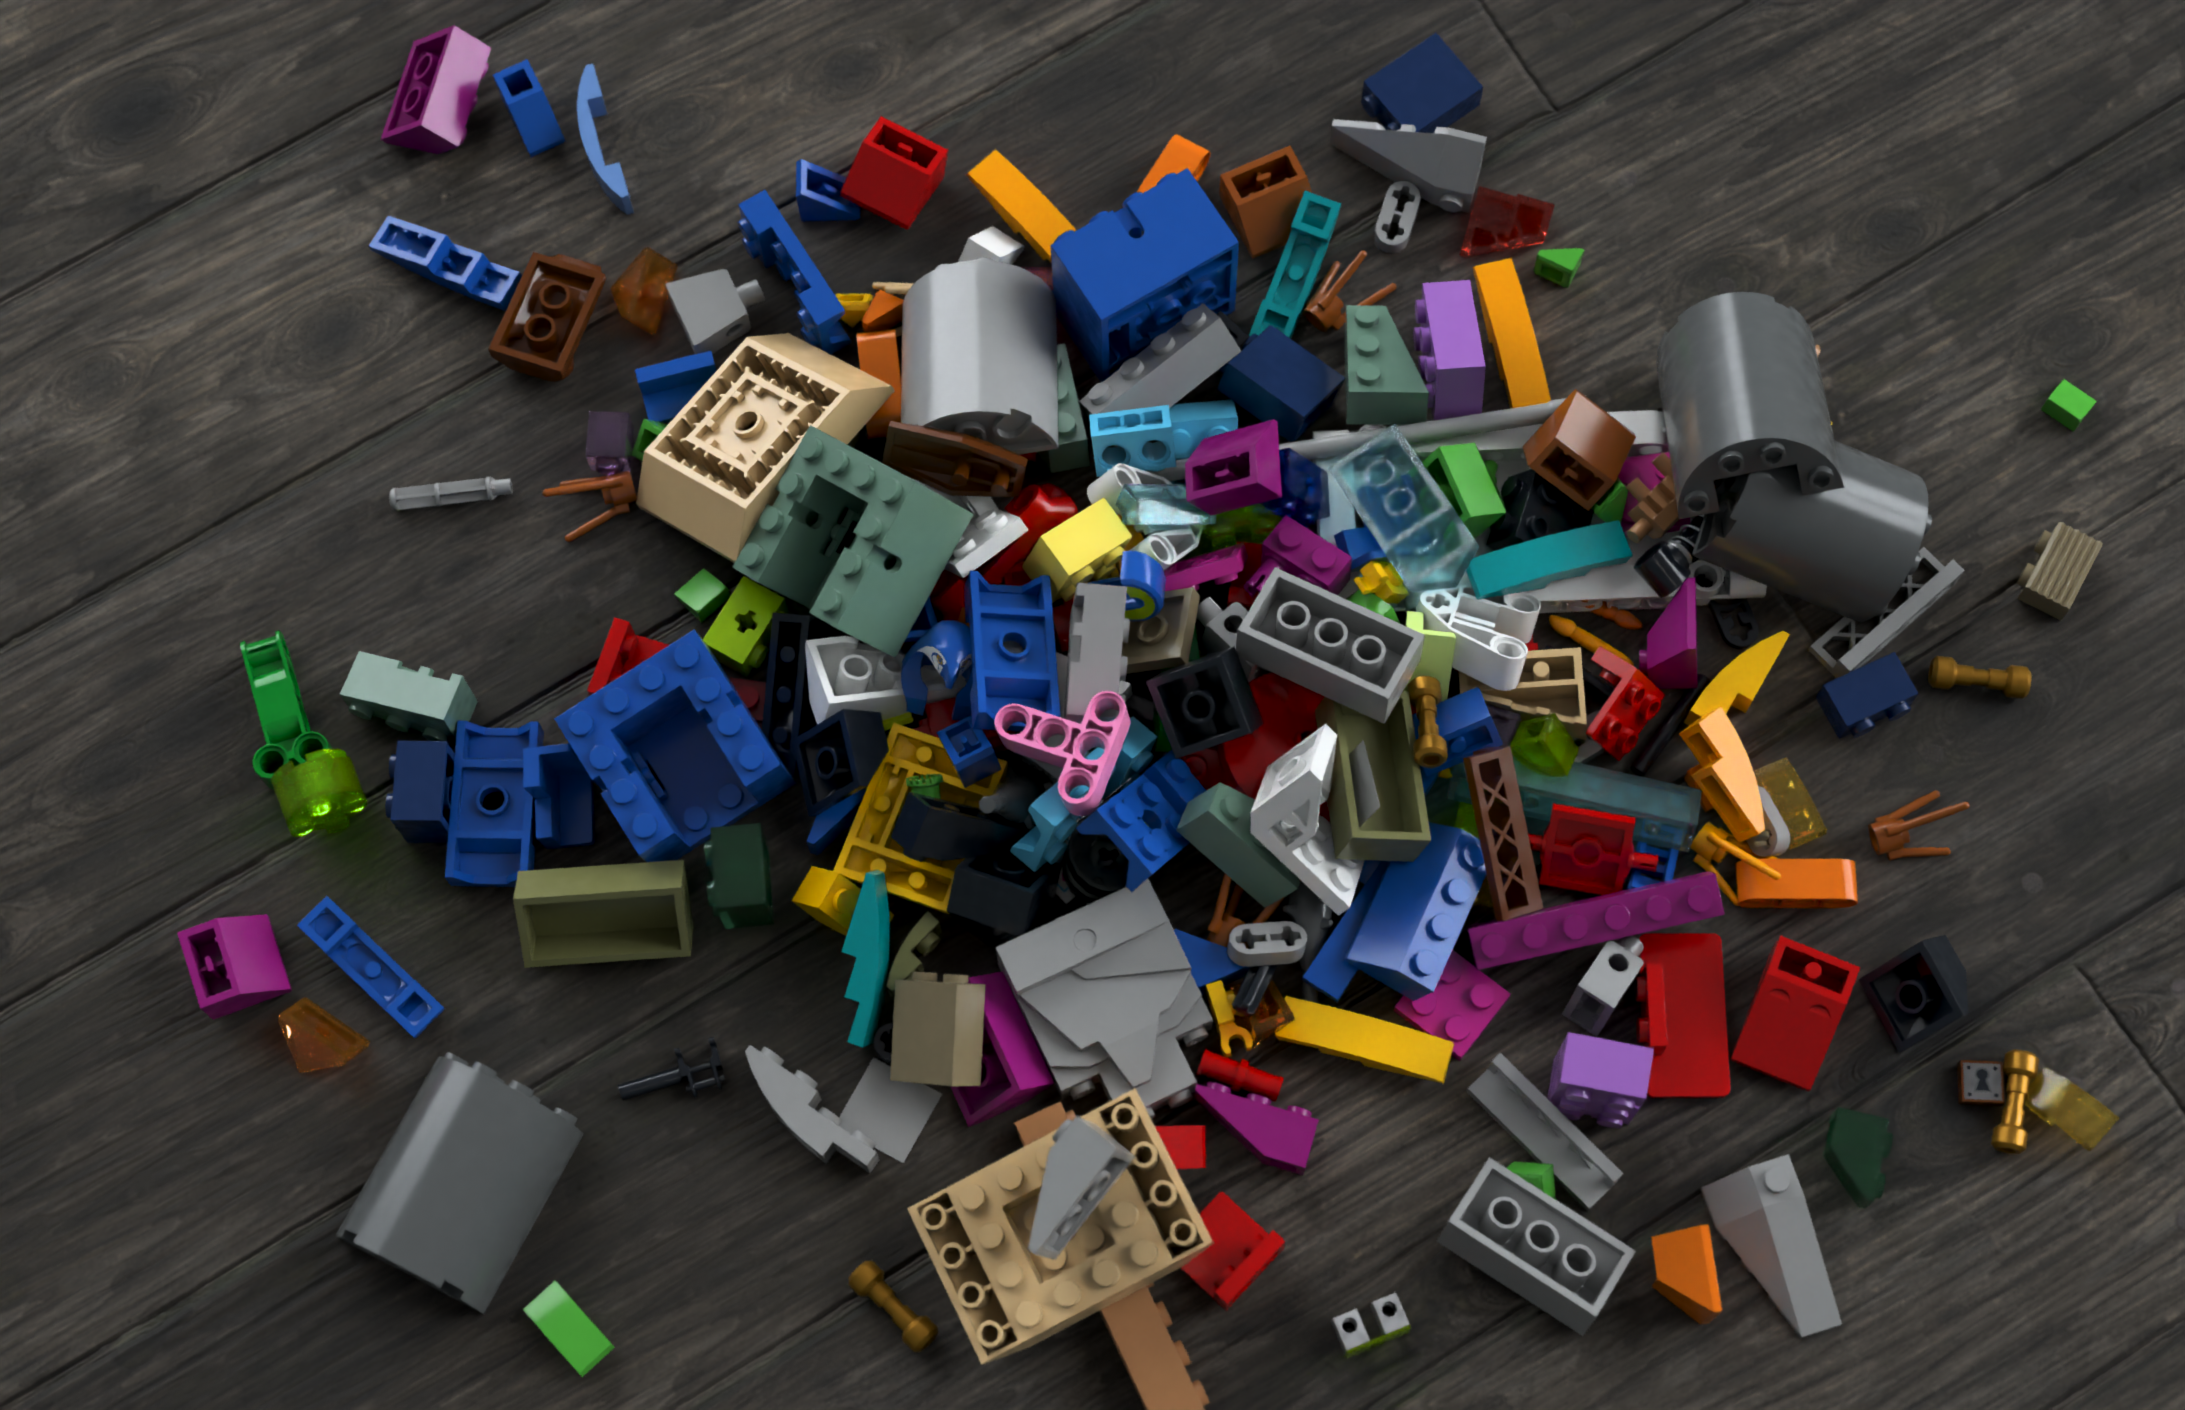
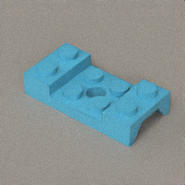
M1133 716L1130 718L1131 722L1128 733L1102 798L1104 799L1126 781L1128 783L1125 787L1137 779L1154 757L1150 751L1157 736ZM1096 747L1085 758L1087 760H1096L1103 755L1105 749ZM1058 781L1029 806L1028 811L1036 826L1014 844L1010 850L1011 853L1034 872L1046 862L1051 865L1054 864L1067 849L1064 841L1072 834L1078 824L1076 820L1079 816L1070 813L1064 806L1058 791ZM1086 785L1076 786L1071 790L1069 796L1075 799L1082 798L1088 793L1090 787Z

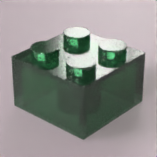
M754 823L710 828L711 841L704 842L706 866H710L711 877L714 878V881L707 882L709 907L712 906L714 917H720L725 929L773 925L774 912L769 845L761 824Z

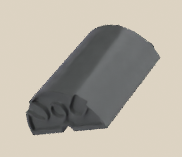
M1835 441L1844 488L1802 495L1797 464L1720 479L1715 488L1720 512L1704 515L1692 556L1862 623L1874 616H1882L1907 575H1912L1919 566L1921 556L1918 551L1923 536L1927 534L1932 523V516L1928 514L1927 487L1919 475Z
M446 1052L444 1057L439 1056L436 1059L338 1230L336 1237L484 1314L584 1133L574 1126L578 1120L575 1116L558 1107H555L554 1111L540 1104L541 1100L534 1096V1091L515 1080H511L508 1086L504 1084L505 1081L496 1076L497 1072L488 1066L475 1061L473 1066L469 1067V1063L462 1058Z

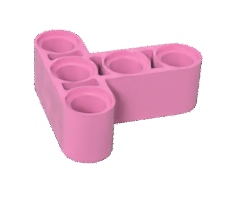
M1103 691L1093 696L1081 724L1013 703L1005 705L998 711L994 723L1003 745L1008 750L1063 768L1058 781V791L1064 806L1070 813L1076 816H1086L1093 813L1101 802L1131 721L1122 697L1113 691ZM1114 709L1119 711V715L1113 721L1103 722L1099 720L1101 714L1106 710ZM1015 722H1024L1026 724L1024 730L1019 734L1012 735L1007 733L1009 726ZM1059 734L1065 736L1063 743L1057 747L1045 745L1048 738L1052 735ZM1101 747L1105 749L1103 755L1096 760L1084 758L1086 752L1091 748ZM1086 785L1090 787L1088 793L1082 798L1075 799L1069 796L1071 790L1076 786Z

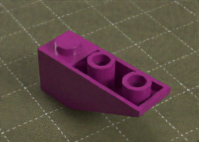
M1207 1082L1206 1087L1199 1084L1196 1085L1194 1099L1262 1164L1304 1175L1319 1119L1311 1117L1312 1112L1291 1105L1287 1107V1110L1271 1106L1270 1099L1256 1094H1247L1246 1098L1230 1094L1231 1089L1219 1083Z

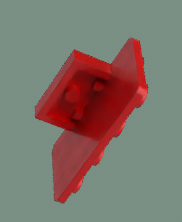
M1645 933L1641 935L1639 940L1643 943L1644 949L1639 958L1643 960L1644 964L1639 971V977H1635L1634 995L1635 1001L1641 1002V1017H1638L1636 1022L1637 1042L1643 1043V1047L1654 1049L1647 1095L1650 1098L1726 1097L1731 1088L1721 937L1715 933Z

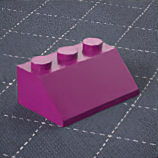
M455 25L414 41L381 140L387 144L434 154H440L459 147L467 134L465 126L469 114L477 104L478 96L476 93L480 81L487 73L489 67L487 59L491 47Z
M1003 971L969 977L968 983L985 984L981 1086H950L968 1127L975 1126L1028 1102L1054 1084Z

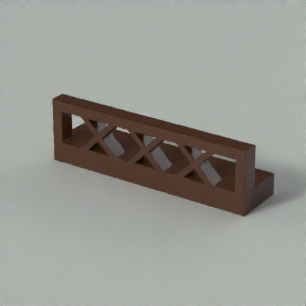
M1486 747L1473 751L1474 755L1464 757L1463 761L1496 921H1505L1543 909L1511 747Z

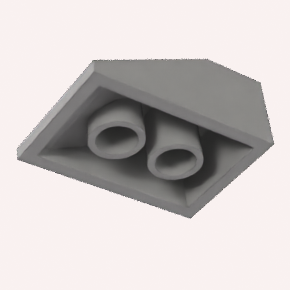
M1078 1116L1073 1121L1066 1120L1053 1136V1141L1056 1143L1049 1150L1028 1250L1034 1255L1054 1260L1135 1158L1130 1151L1098 1125Z

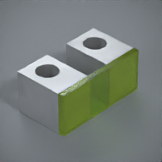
M1396 1292L1372 1302L1370 1306L1383 1336L1373 1340L1369 1339L1357 1309L1332 1319V1326L1346 1358L1410 1332L1411 1326ZM1390 1306L1393 1308L1395 1315L1391 1317L1385 1316L1382 1308ZM1350 1322L1355 1326V1331L1347 1333L1343 1330L1342 1325Z

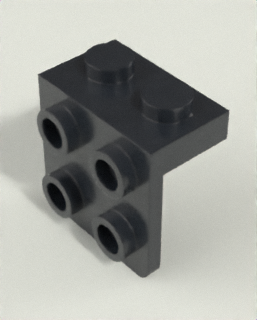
M1530 469L1510 476L1504 482L1501 488V496L1506 513L1490 526L1491 531L1486 546L1496 551L1543 536L1590 526L1594 511L1592 509L1587 511L1534 470Z

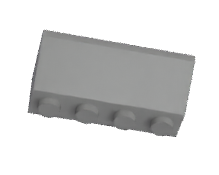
M1202 303L1196 309L1187 312L1182 320L1166 333L1155 337L1151 344L1134 358L1126 360L1120 366V369L1109 378L1093 386L1089 393L1079 400L1081 413L1090 423V414L1169 405L1170 408L1239 354L1241 349L1221 318Z
M1490 1157L1437 1240L1444 1247L1582 1336L1599 1314L1636 1252Z

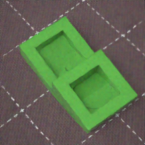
M556 1280L523 1309L582 1377L615 1348Z

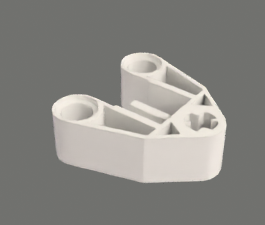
M1118 463L1088 486L1087 495L1091 504L1105 498L1117 515L1136 516L1138 523L1134 525L1136 532H1144L1145 535L1149 536L1129 551H1139L1149 555L1161 565L1163 571L1198 546L1205 523V515L1201 509L1187 502L1186 493L1164 477Z
M1472 585L1427 590L1420 595L1416 612L1423 613V630L1452 632L1456 635L1452 663L1454 669L1497 690L1509 691L1517 687L1528 654V648L1525 643H1528L1532 638L1541 609V603L1538 598L1530 593L1520 592L1477 600Z

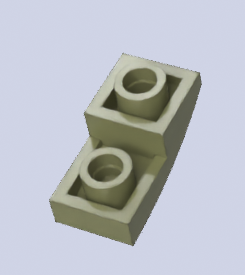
M929 911L910 931L894 959L887 982L888 993L893 1000L895 979L912 980L913 972H924L922 962L917 957L920 954L923 956L928 955L941 940L939 937L942 933L940 922Z

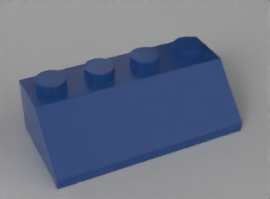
M1429 822L1431 841L1414 862H1388L1344 957V961L1412 1001L1434 992L1486 876L1480 839L1463 829Z

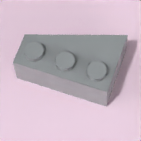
M1077 582L1070 614L1064 719L1081 724L1093 696L1103 691H1113L1119 694V682L1126 680L1127 657L1122 656V644L1128 642L1130 621L1125 618L1127 587ZM1119 694L1125 702V695ZM1114 709L1106 710L1101 714L1099 720L1103 722L1113 721L1119 715V711Z

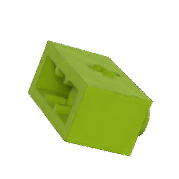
M743 576L703 638V641L713 652L718 662L745 677L749 675L753 667L759 668L768 654V647L766 646L771 638L773 612L786 614L789 612L785 598ZM753 624H755V630L750 629ZM743 627L748 628L744 633L742 632Z

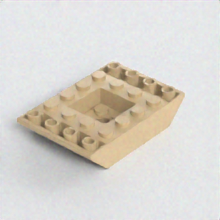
M789 333L746 337L644 451L636 504L645 512L735 563L767 504L773 506L780 492L775 488L809 426L811 425L848 445L895 390L891 385Z
M1135 1088L1081 1116V1118L1098 1125L1130 1151L1135 1158L1082 1224L1075 1237L1069 1241L1055 1260L1034 1255L1028 1250L1047 1158L1049 1150L1056 1143L1053 1141V1136L1057 1130L907 1208L982 1365L1041 1342L1176 1271L1214 1244Z

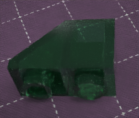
M1838 1107L1830 1115L1823 1157L1857 1207L1866 1209L1874 1202L1875 1198H1881L1884 1190L1885 1174L1879 1172L1882 1157L1887 1158L1889 1156L1892 1146L1893 1134L1887 1132L1889 1119Z

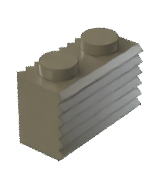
M2059 522L2052 533L2044 530L2033 550L2040 554L2035 565L2027 563L2016 583L2023 587L2017 599L2061 621L2070 610L2103 543L2095 540L2093 537H2088L2086 533H2081L2071 526H2066L2064 522Z

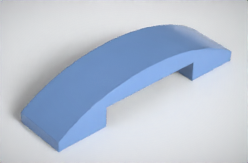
M589 64L585 66L582 73L577 97V117L581 139L591 169L599 185L608 198L626 215L631 214L634 211L620 162L605 166L593 118L607 115L594 65Z

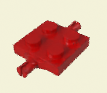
M1553 803L1550 823L1545 829L1543 836L1528 833L1531 850L1540 852L1542 867L1539 884L1598 895L1622 891L1624 880L1631 868L1656 873L1658 855L1634 852L1632 837L1635 817Z

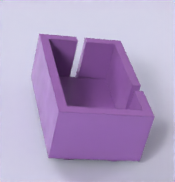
M1470 280L1423 283L1422 299L1415 300L1416 323H1420V327H1414L1413 338L1415 351L1422 352V356L1418 357V371L1421 378L1427 381L1425 386L1429 392L1428 408L1432 410L1433 420L1482 413L1486 365Z
M1568 1032L1553 1060L1547 1099L1569 1120H1579L1580 1116L1586 1114L1591 1115L1592 1118H1597V1124L1601 1126L1621 1128L1622 1123L1629 1125L1647 1097L1654 1049Z

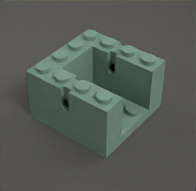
M810 425L775 488L780 492L773 506L767 504L732 568L754 581L811 609L809 613L836 629L896 658L974 514L917 481ZM854 520L858 523L853 531L856 536L849 549L845 547L842 553L839 554L836 550Z

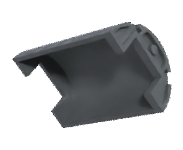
M1732 292L1713 296L1694 304L1678 316V322L1669 332L1665 331L1658 346L1656 356L1657 374L1679 519L1720 512L1714 480L1797 464L1802 495L1844 488L1814 338L1804 317L1792 306L1787 308L1775 302L1774 297L1755 292Z

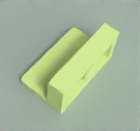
M1407 611L1405 626L1425 635L1421 660L1409 682L1419 676L1436 678L1441 686L1442 699L1440 702L1445 701L1448 697L1456 635L1452 632L1423 630V613ZM1409 682L1403 691H1408Z

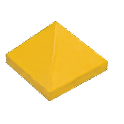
M871 294L835 295L845 309V314L840 319L852 328L864 317L873 300V295Z

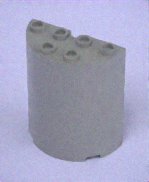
M981 257L972 261L941 264L935 270L918 279L908 290L902 308L901 423L964 433L993 443L1018 455L1058 449L1056 299L1049 286L1040 277L1021 267L997 262L987 257Z

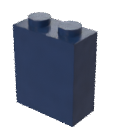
M1434 33L1363 82L1361 103L1366 113L1372 118L1376 117L1382 123L1385 130L1401 129L1402 124L1414 125L1416 132L1435 133L1436 127L1447 128L1480 106L1483 86L1440 36Z
M1270 325L1260 335L1252 334L1243 345L1241 352L1220 368L1223 376L1217 390L1262 422L1273 419L1277 421L1278 433L1290 442H1294L1335 403L1345 377Z

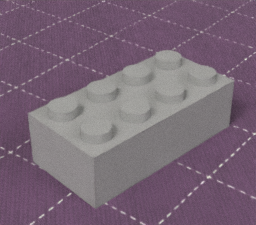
M1275 567L1237 630L1236 651L1238 657L1385 724L1421 660L1425 635Z

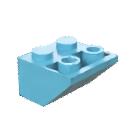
M1233 400L1174 404L1169 408L1176 460L1189 458L1204 438L1238 429V417ZM1186 479L1169 481L1186 493Z

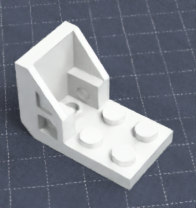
M917 481L974 514L944 570L959 577H966L969 575V571H974L1029 531L1020 517L999 510L991 497L950 496Z
M1324 724L1267 766L1250 813L1251 834L1339 916L1351 906L1365 860L1335 859L1331 825L1327 819L1319 815L1320 805L1328 799L1331 790L1337 734Z

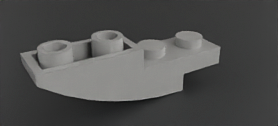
M749 1045L745 1053L753 1075L765 1099L790 1133L826 1164L834 1152L838 1151L868 1173H871L880 1160L877 1152L873 1150L876 1143L858 1130H855L853 1135L839 1126L842 1120L825 1107H821L819 1111L815 1110L822 1099L819 1092L815 1089L818 1083L800 1070H797L795 1074L781 1066L784 1060L769 1048L763 1047L759 1051Z

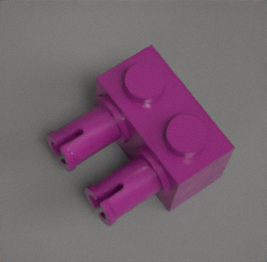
M1285 515L1262 543L1261 566L1250 580L1244 584V589L1253 598L1257 591L1260 593L1276 567L1338 595L1350 581L1352 557Z

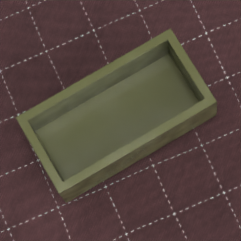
M1402 692L1385 724L1324 697L1315 709L1317 730L1326 724L1337 734L1331 790L1327 799L1335 859L1414 862L1430 843L1431 835L1420 765L1414 759L1413 744L1416 741L1409 692ZM1364 740L1380 808L1359 828L1349 754Z
M684 860L518 871L513 902L525 968L691 956L694 927Z

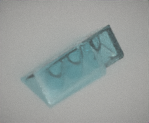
M1393 424L1328 468L1410 592L1457 588L1479 545L1396 424Z

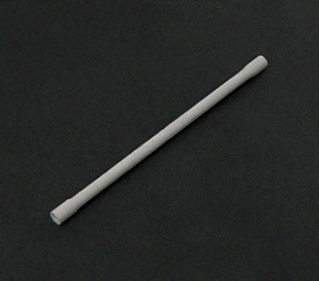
M1566 398L1551 400L1543 404L1279 444L1280 464L1543 424ZM1188 458L1176 460V467L1165 468L1156 472L1147 470V472L1162 476L1168 481L1185 479V462Z

